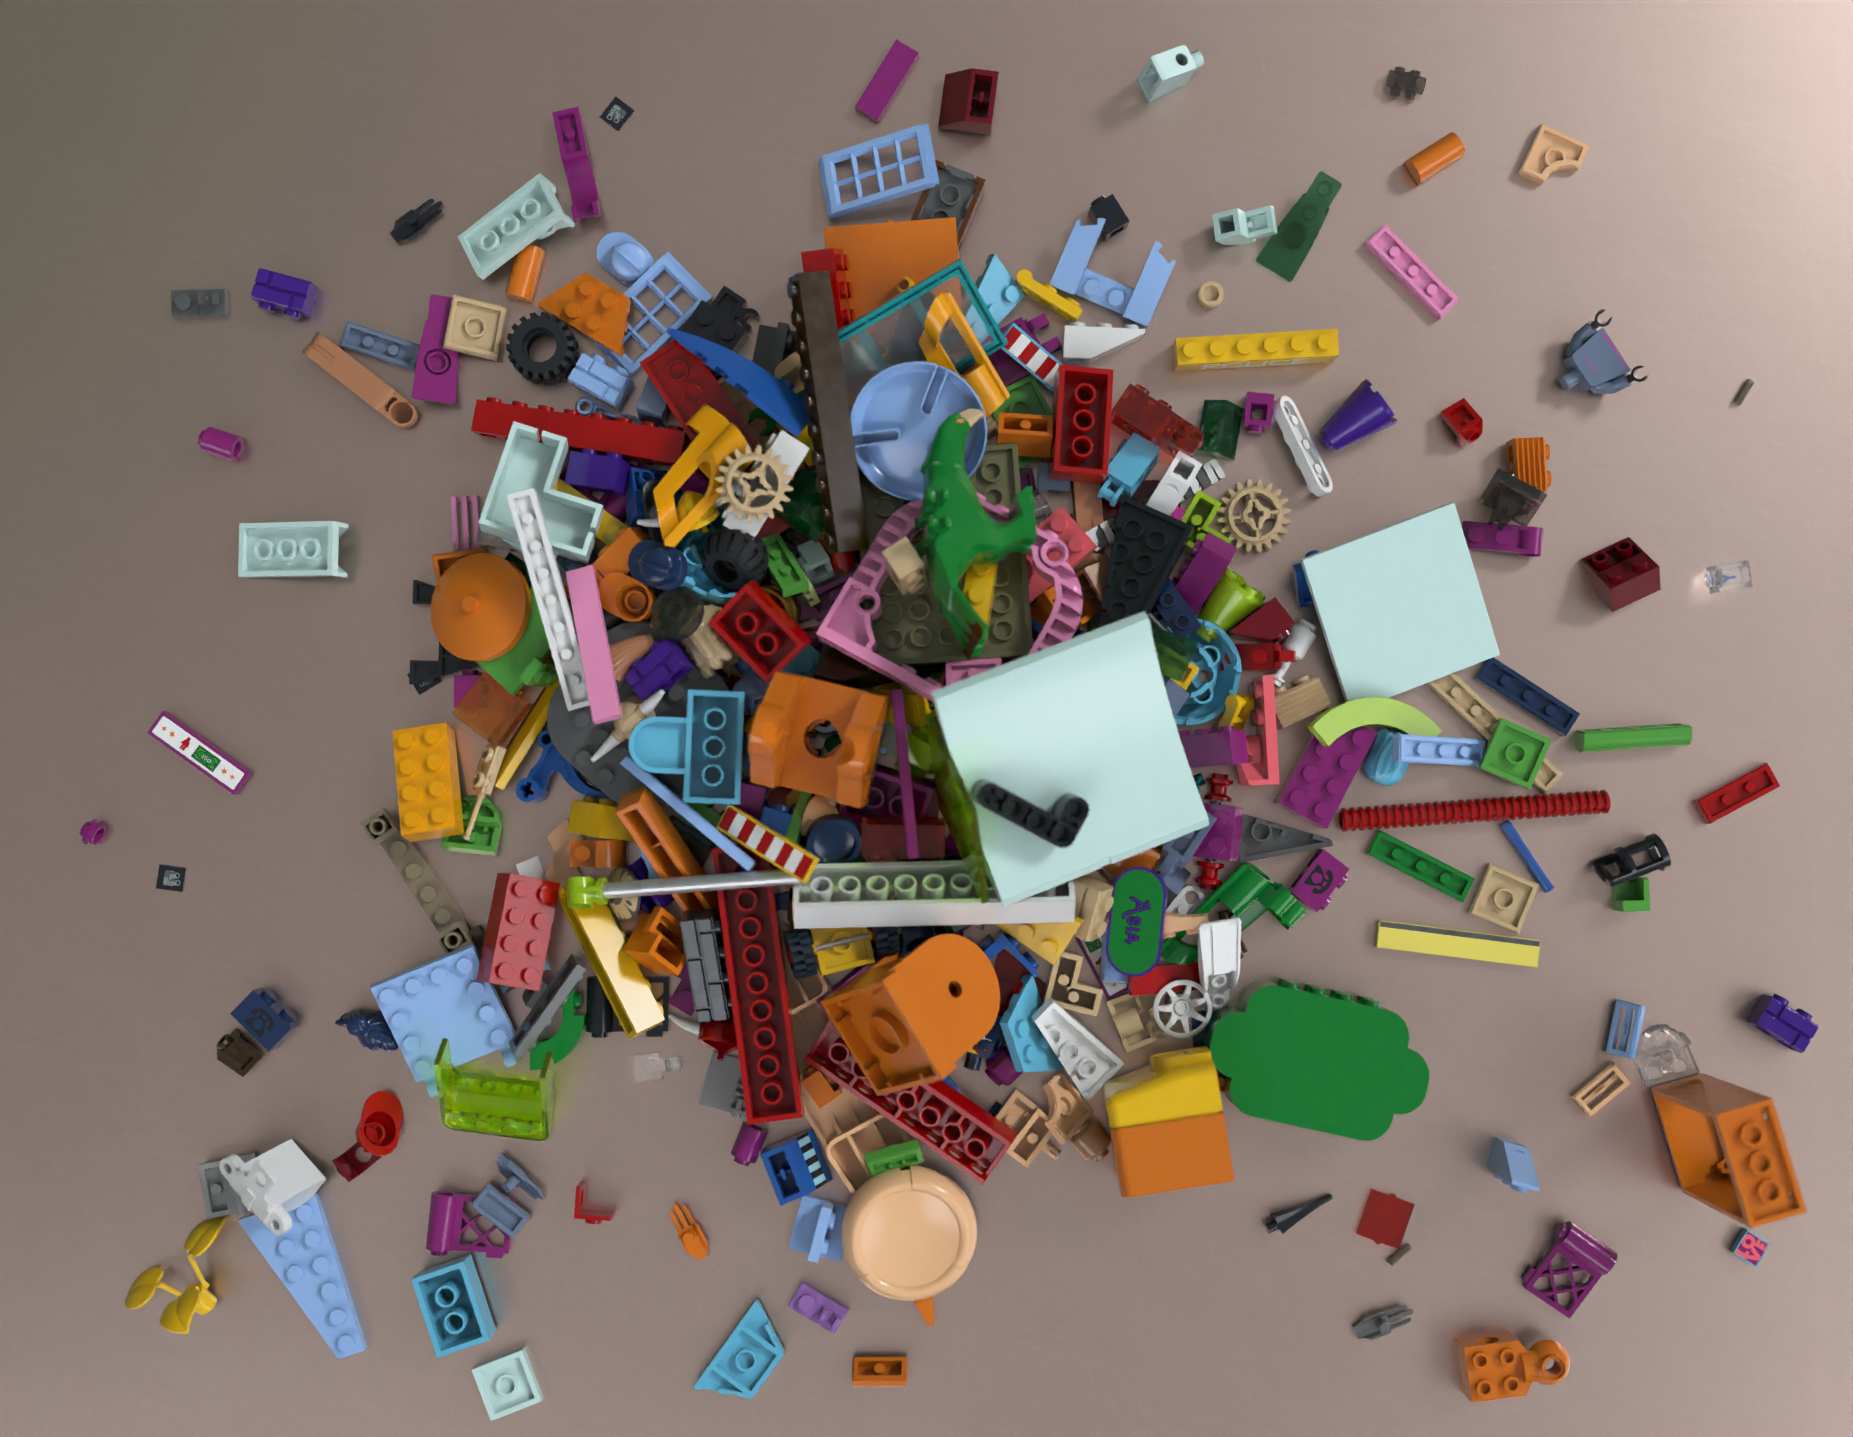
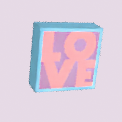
M1743 1228L1729 1251L1752 1266L1757 1267L1770 1244Z

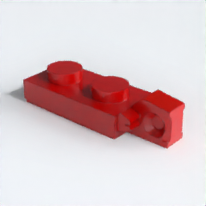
M1235 644L1240 656L1242 671H1275V669H1281V662H1296V651L1281 650V644ZM1225 652L1224 659L1226 663L1231 665L1229 657ZM1220 660V671H1225L1224 665Z

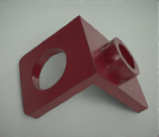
M357 1142L332 1162L336 1166L338 1173L350 1182L361 1175L382 1156L372 1154L369 1161H360L357 1158V1150L361 1146Z

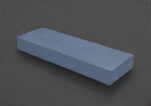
M347 321L339 347L415 372L419 344Z

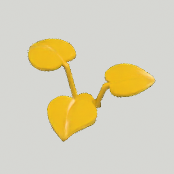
M221 1216L202 1221L194 1227L185 1241L184 1249L189 1252L187 1255L188 1260L200 1284H191L182 1293L159 1282L164 1271L159 1267H152L141 1273L133 1282L125 1299V1305L132 1310L138 1309L153 1297L156 1288H162L178 1296V1299L166 1306L160 1317V1325L172 1333L188 1334L195 1311L200 1315H206L214 1308L217 1302V1297L207 1290L210 1284L205 1281L194 1256L202 1255L210 1247L229 1217Z

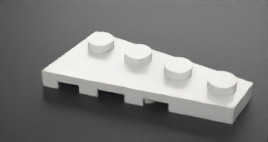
M1051 997L1032 1015V1019L1086 1102L1124 1065L1123 1061Z

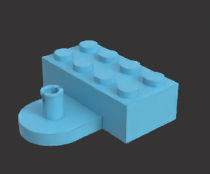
M688 690L687 718L650 717L635 726L629 738V752L633 761L640 768L648 772L684 774L683 802L740 804L745 692Z

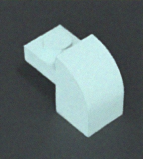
M1271 205L1247 212L1235 208L1212 215L1215 241L1224 245L1254 243L1258 238L1277 234L1275 211Z

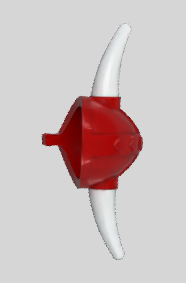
M673 1013L668 1015V1018L679 1027L697 1034L699 1042L718 1052L717 1061L722 1062L724 1054L738 1049L734 1018L731 1015L727 1020H711L707 1022L686 1020Z

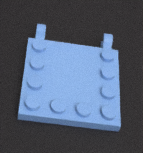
M474 943L374 983L370 987L416 1083L424 1080L427 1092L431 1098L442 1093L441 1089L444 1088L437 1075L441 1072L498 1049L501 1051L506 1067L517 1064L516 1059L519 1058L513 1054L509 1045V1041L516 1033L494 985L476 981L480 956Z

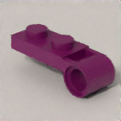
M1463 521L1462 530L1469 550L1516 553V555L1526 557L1541 556L1543 528Z

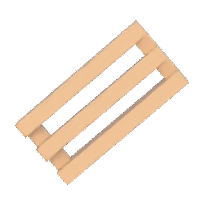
M1610 1061L1570 1094V1097L1576 1101L1585 1115L1590 1118L1629 1086L1631 1082L1617 1065ZM1612 1071H1614V1073H1612L1608 1078H1606L1602 1083H1600L1595 1089H1593L1589 1094H1587L1583 1099H1581V1097H1582L1584 1094H1586L1590 1089H1592L1596 1084H1598V1083H1599L1602 1079H1604L1608 1074H1610ZM1618 1078L1621 1080L1590 1107L1587 1106L1590 1101L1601 1094Z

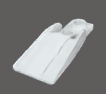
M1238 917L1198 925L1200 985L1203 987L1204 993H1208L1210 996L1212 1010L1228 1007L1230 987L1236 988L1238 984L1241 957V920ZM1204 1002L1201 1004L1203 1011H1207V1003Z

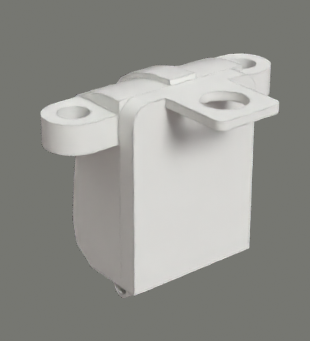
M292 1139L246 1163L236 1154H231L222 1159L219 1165L221 1173L240 1196L242 1204L248 1211H252L275 1235H281L291 1229L292 1220L288 1212L306 1203L326 1181L323 1174Z

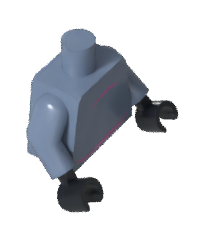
M1606 309L1599 310L1595 315L1594 321L1587 322L1574 333L1566 350L1568 357L1563 361L1568 371L1558 377L1559 383L1565 390L1577 384L1582 392L1591 390L1594 394H1614L1631 386L1633 381L1643 382L1648 379L1649 375L1642 379L1637 378L1636 371L1645 366H1636L1631 371L1604 328L1598 329L1599 326L1605 327L1609 325L1612 317L1606 322L1599 320L1598 316Z

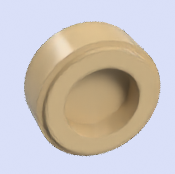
M1206 281L1201 284L1197 291V301L1203 308L1214 309L1221 304L1224 298V289L1216 281Z

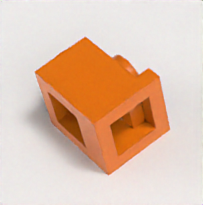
M810 1065L803 1071L804 1075L801 1078V1083L819 1109L842 1094V1086L839 1084L834 1086L835 1081L814 1066Z

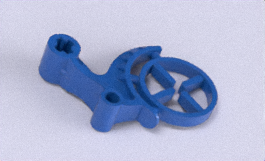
M544 731L540 734L539 743L544 749L540 759L530 770L527 778L521 779L516 785V795L520 800L524 802H541L546 799L549 793L548 782L555 771H558L565 781L579 793L592 798L610 799L602 791L589 785L581 773L561 756L551 740L549 731Z

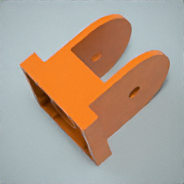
M941 934L927 939L903 958L902 948L899 953L882 957L848 985L834 990L820 1003L876 1095L880 1096L943 1080L957 1068L955 1062L985 1037L993 1027L1000 1006V988L993 965L986 954L975 943L960 935Z

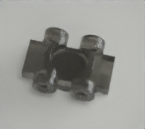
M1395 67V70H1389L1385 87L1390 88L1389 94L1391 96H1399L1402 90L1406 91V99L1414 100L1416 94L1422 95L1426 78L1420 77V71L1411 70L1410 72H1405V68Z

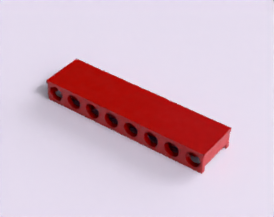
M831 1020L828 1021V1024L804 1059L982 1185L1018 1135L1017 1132L942 1080L877 1096ZM814 1056L823 1060L824 1063L818 1061ZM837 1072L843 1074L847 1079L842 1078ZM859 1087L866 1090L870 1095L862 1092ZM881 1103H883V1104L887 1105L888 1107H890L891 1110H888L887 1108H885ZM904 1119L910 1121L914 1126L909 1125ZM927 1135L933 1137L937 1142H934L931 1139H929ZM950 1151H952V1152H954L955 1154H957V1155L959 1156V1158H957V1157H955L954 1155H952V1154L950 1153ZM972 1166L980 1170L982 1174L976 1172Z

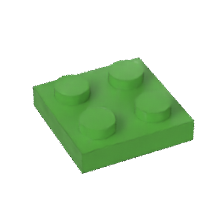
M1499 718L1478 768L1525 789H1531L1552 740L1504 718Z

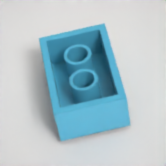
M471 1254L419 1271L411 1279L437 1358L489 1341L496 1333V1328Z

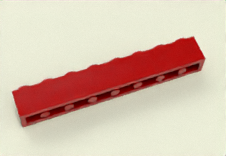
M487 397L486 401L476 400L471 431L479 437L507 441L512 424L515 421L537 428L540 437L539 443L542 444L541 435L544 430L566 437L569 451L581 452L583 448L597 451L598 455L606 456V452L621 454L622 459L671 467L674 465L676 458L682 455L689 447L691 440L683 427L668 425V429L659 428L658 424L649 421H642L641 425L633 424L632 420L628 418L616 417L614 421L608 420L606 416L597 413H590L588 417L582 416L580 412L571 409H564L562 413L556 412L553 407L538 405V409L530 408L527 403L512 401V405L502 403L503 400L494 397Z

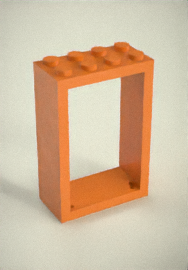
M1704 1073L1651 1088L1684 1194L1751 1229L1807 1212L1771 1097Z

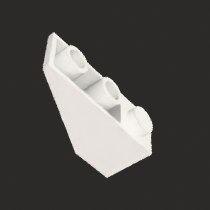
M1071 322L1069 325H1065L1063 330L1062 363L1090 364L1141 340L1145 334V329H1139V326L1134 324L1123 325V328H1113L1112 324L1098 323L1096 327L1085 326L1083 322Z
M1179 450L1146 505L1171 516L1200 470L1202 463Z

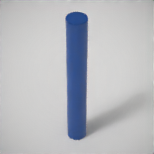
M1510 820L1500 824V827L1543 891L1547 893L1554 889V886Z

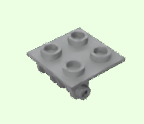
M713 1051L698 1104L730 1112L733 1117H747L739 1058L724 1054L723 1061H717L718 1052Z

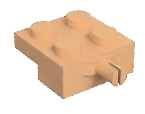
M1014 1089L994 1116L1018 1133L1006 1153L1026 1168L1030 1166L1041 1151H1044L1056 1160L1061 1150L1049 1142L1053 1134L1044 1124L1049 1113L1017 1089Z

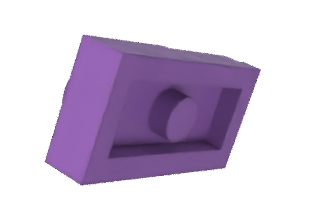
M804 1281L800 1284L788 1306L831 1333H836L849 1311V1308Z

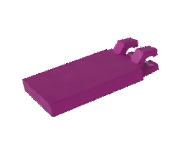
M1044 313L1030 321H1027V319L1023 320L1022 317L1013 321V323L1041 345L1035 333L1049 326V321ZM1011 323L1000 328L1002 334L1007 330ZM988 335L980 345L982 346L991 341V335ZM1057 336L1041 345L1051 355L1062 349V344ZM999 349L987 356L1005 387L1031 374L1003 349Z

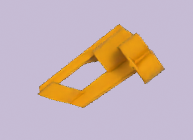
M941 292L935 298L924 322V331L918 343L927 362L938 364L946 369L948 368L967 381L978 395L987 418L1010 397V394L951 293ZM950 317L975 358L974 370L966 375L958 373L939 341L941 332Z
M703 404L686 422V425L688 424L698 434L697 437L653 490L664 547H675L723 493L715 492V489L722 487L723 483L716 481L715 477L724 476V473L718 469V466L728 467L724 457L728 456L734 460V449H738L743 455L744 447L748 445L739 429L707 404ZM752 461L741 464L736 470L743 472ZM699 468L710 479L705 496L679 523L674 494Z

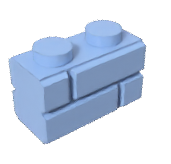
M585 353L581 354L576 367L573 368L568 377V381L574 387L619 411L634 386V382L628 377L630 373L617 365L614 369L607 366V360L595 353L592 356Z

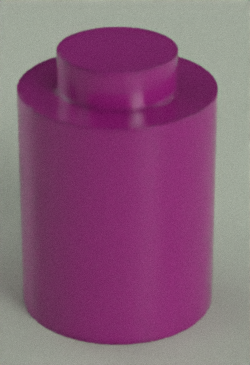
M208 427L200 433L198 445H200L201 451L236 462L242 453L244 441L241 436Z
M743 1122L731 1154L735 1157L734 1161L744 1166L756 1163L768 1131L756 1124L748 1125L747 1122Z

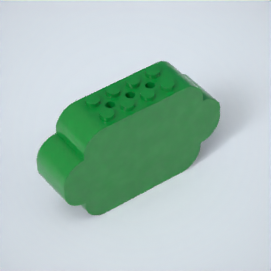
M1278 978V982L1261 980L1249 984L1241 992L1237 1007L1228 1006L1218 1009L1211 1016L1205 1028L1203 1046L1209 1048L1215 1068L1223 1074L1222 1077L1225 1080L1223 1086L1224 1093L1242 1113L1248 1116L1356 1140L1371 1141L1387 1132L1391 1126L1394 1114H1406L1417 1109L1425 1099L1429 1084V1069L1426 1061L1420 1054L1408 1048L1409 1031L1404 1020L1398 1014L1379 1006V1001L1369 997L1357 995V1000H1354L1352 995H1348L1345 992L1331 990L1330 994H1327L1325 989L1310 984H1305L1304 988H1300L1298 983L1287 979Z

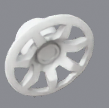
M1181 979L1166 984L1156 995L1153 1004V1015L1158 1026L1163 1032L1177 1038H1188L1200 1033L1209 1023L1212 1014V1002L1209 994L1204 993L1203 987L1200 984L1191 980ZM1186 985L1184 991L1173 992L1171 990L1175 986ZM1191 987L1198 989L1204 997L1192 999L1190 997ZM1168 992L1165 1005H1159L1164 993ZM1204 1002L1207 1003L1205 1017L1195 1011V1007ZM1159 1011L1169 1012L1170 1018L1165 1025L1160 1020ZM1190 1017L1202 1021L1192 1031H1189L1188 1018ZM1177 1020H1181L1184 1032H1174L1169 1028Z

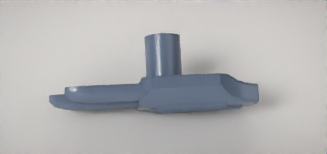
M500 1154L495 1162L500 1173L507 1178L502 1188L510 1193L516 1186H520L532 1198L537 1199L539 1197L543 1200L544 1196L541 1190L528 1179L524 1171L510 1159L508 1160L503 1154Z

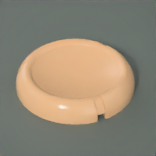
M910 1166V1170L896 1168L871 1177L850 1199L841 1225V1242L844 1256L859 1281L881 1296L901 1301L926 1299L948 1289L966 1271L973 1257L977 1241L976 1216L966 1193L948 1176L934 1169L922 1166Z

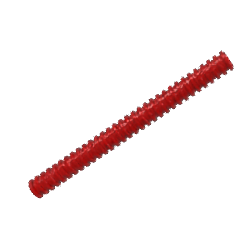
M1594 790L1591 793L1589 791H1584L1583 793L1575 792L1574 794L1567 792L1566 795L1564 793H1559L1558 795L1551 793L1549 796L1542 794L1541 797L1538 794L1533 795V797L1525 795L1524 798L1517 796L1516 799L1513 796H1509L1507 799L1500 797L1499 800L1493 797L1491 800L1488 798H1483L1482 801L1475 799L1474 802L1471 799H1467L1466 802L1458 800L1456 803L1455 800H1450L1449 803L1441 801L1439 804L1435 801L1432 804L1425 802L1424 805L1416 803L1415 806L1413 803H1408L1407 806L1400 804L1399 807L1396 804H1392L1390 807L1383 805L1382 808L1374 806L1373 809L1371 806H1366L1365 809L1358 807L1357 810L1354 807H1350L1349 810H1346V808L1340 809L1339 825L1343 832H1347L1348 829L1356 831L1357 828L1363 831L1365 828L1373 830V827L1376 829H1381L1382 827L1389 829L1390 826L1398 828L1399 825L1402 828H1406L1407 825L1415 827L1416 824L1421 827L1424 824L1431 826L1432 823L1440 825L1441 822L1443 825H1448L1449 822L1457 824L1458 821L1460 824H1464L1466 821L1473 823L1474 820L1479 823L1483 819L1485 822H1490L1491 819L1499 821L1500 818L1502 821H1507L1508 818L1515 820L1516 817L1522 820L1525 817L1532 819L1533 816L1535 818H1541V816L1549 818L1550 815L1552 817H1557L1558 815L1565 817L1567 814L1574 816L1575 813L1579 816L1584 813L1591 815L1592 812L1594 814H1599L1600 812L1607 814L1611 807V800L1606 790H1600V792Z

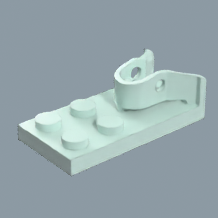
M541 173L537 174L458 236L477 276L484 280L534 240L544 239L553 234L557 229L569 226L573 228L575 226L574 221L564 213L555 196L556 187Z
M336 521L239 523L238 577L335 576L348 578V574L338 566L339 537L349 529V524Z

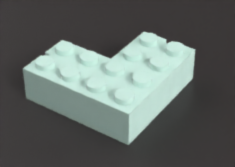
M514 421L478 522L481 531L520 543L506 495L535 488L554 554L588 564L595 543L594 536H597L604 516L603 505L555 490L569 449L566 437L543 430L541 435L542 444L539 443L540 437L537 428Z

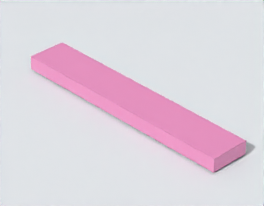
M592 565L567 571V583L593 722L596 725L623 718L595 569Z

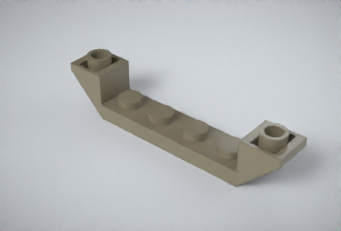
M385 808L380 809L362 821L361 825L374 845H381L439 932L435 937L445 953L449 954L473 944L464 916L416 843L409 842L401 836L400 823Z

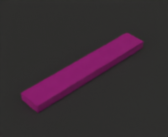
M902 689L892 690L891 696L907 857L911 859L919 858L903 692Z

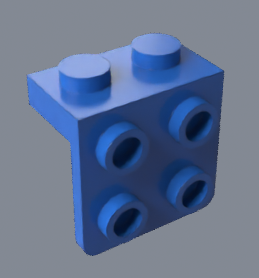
M999 930L993 937L988 934L977 944L989 960H992L1007 946L1035 978L1040 975L1036 970L1039 967L1038 963L1027 951L1022 954L1018 950L1021 945L1008 933L1004 934Z

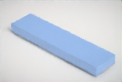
M1393 734V762L1478 766L1485 752L1486 739Z

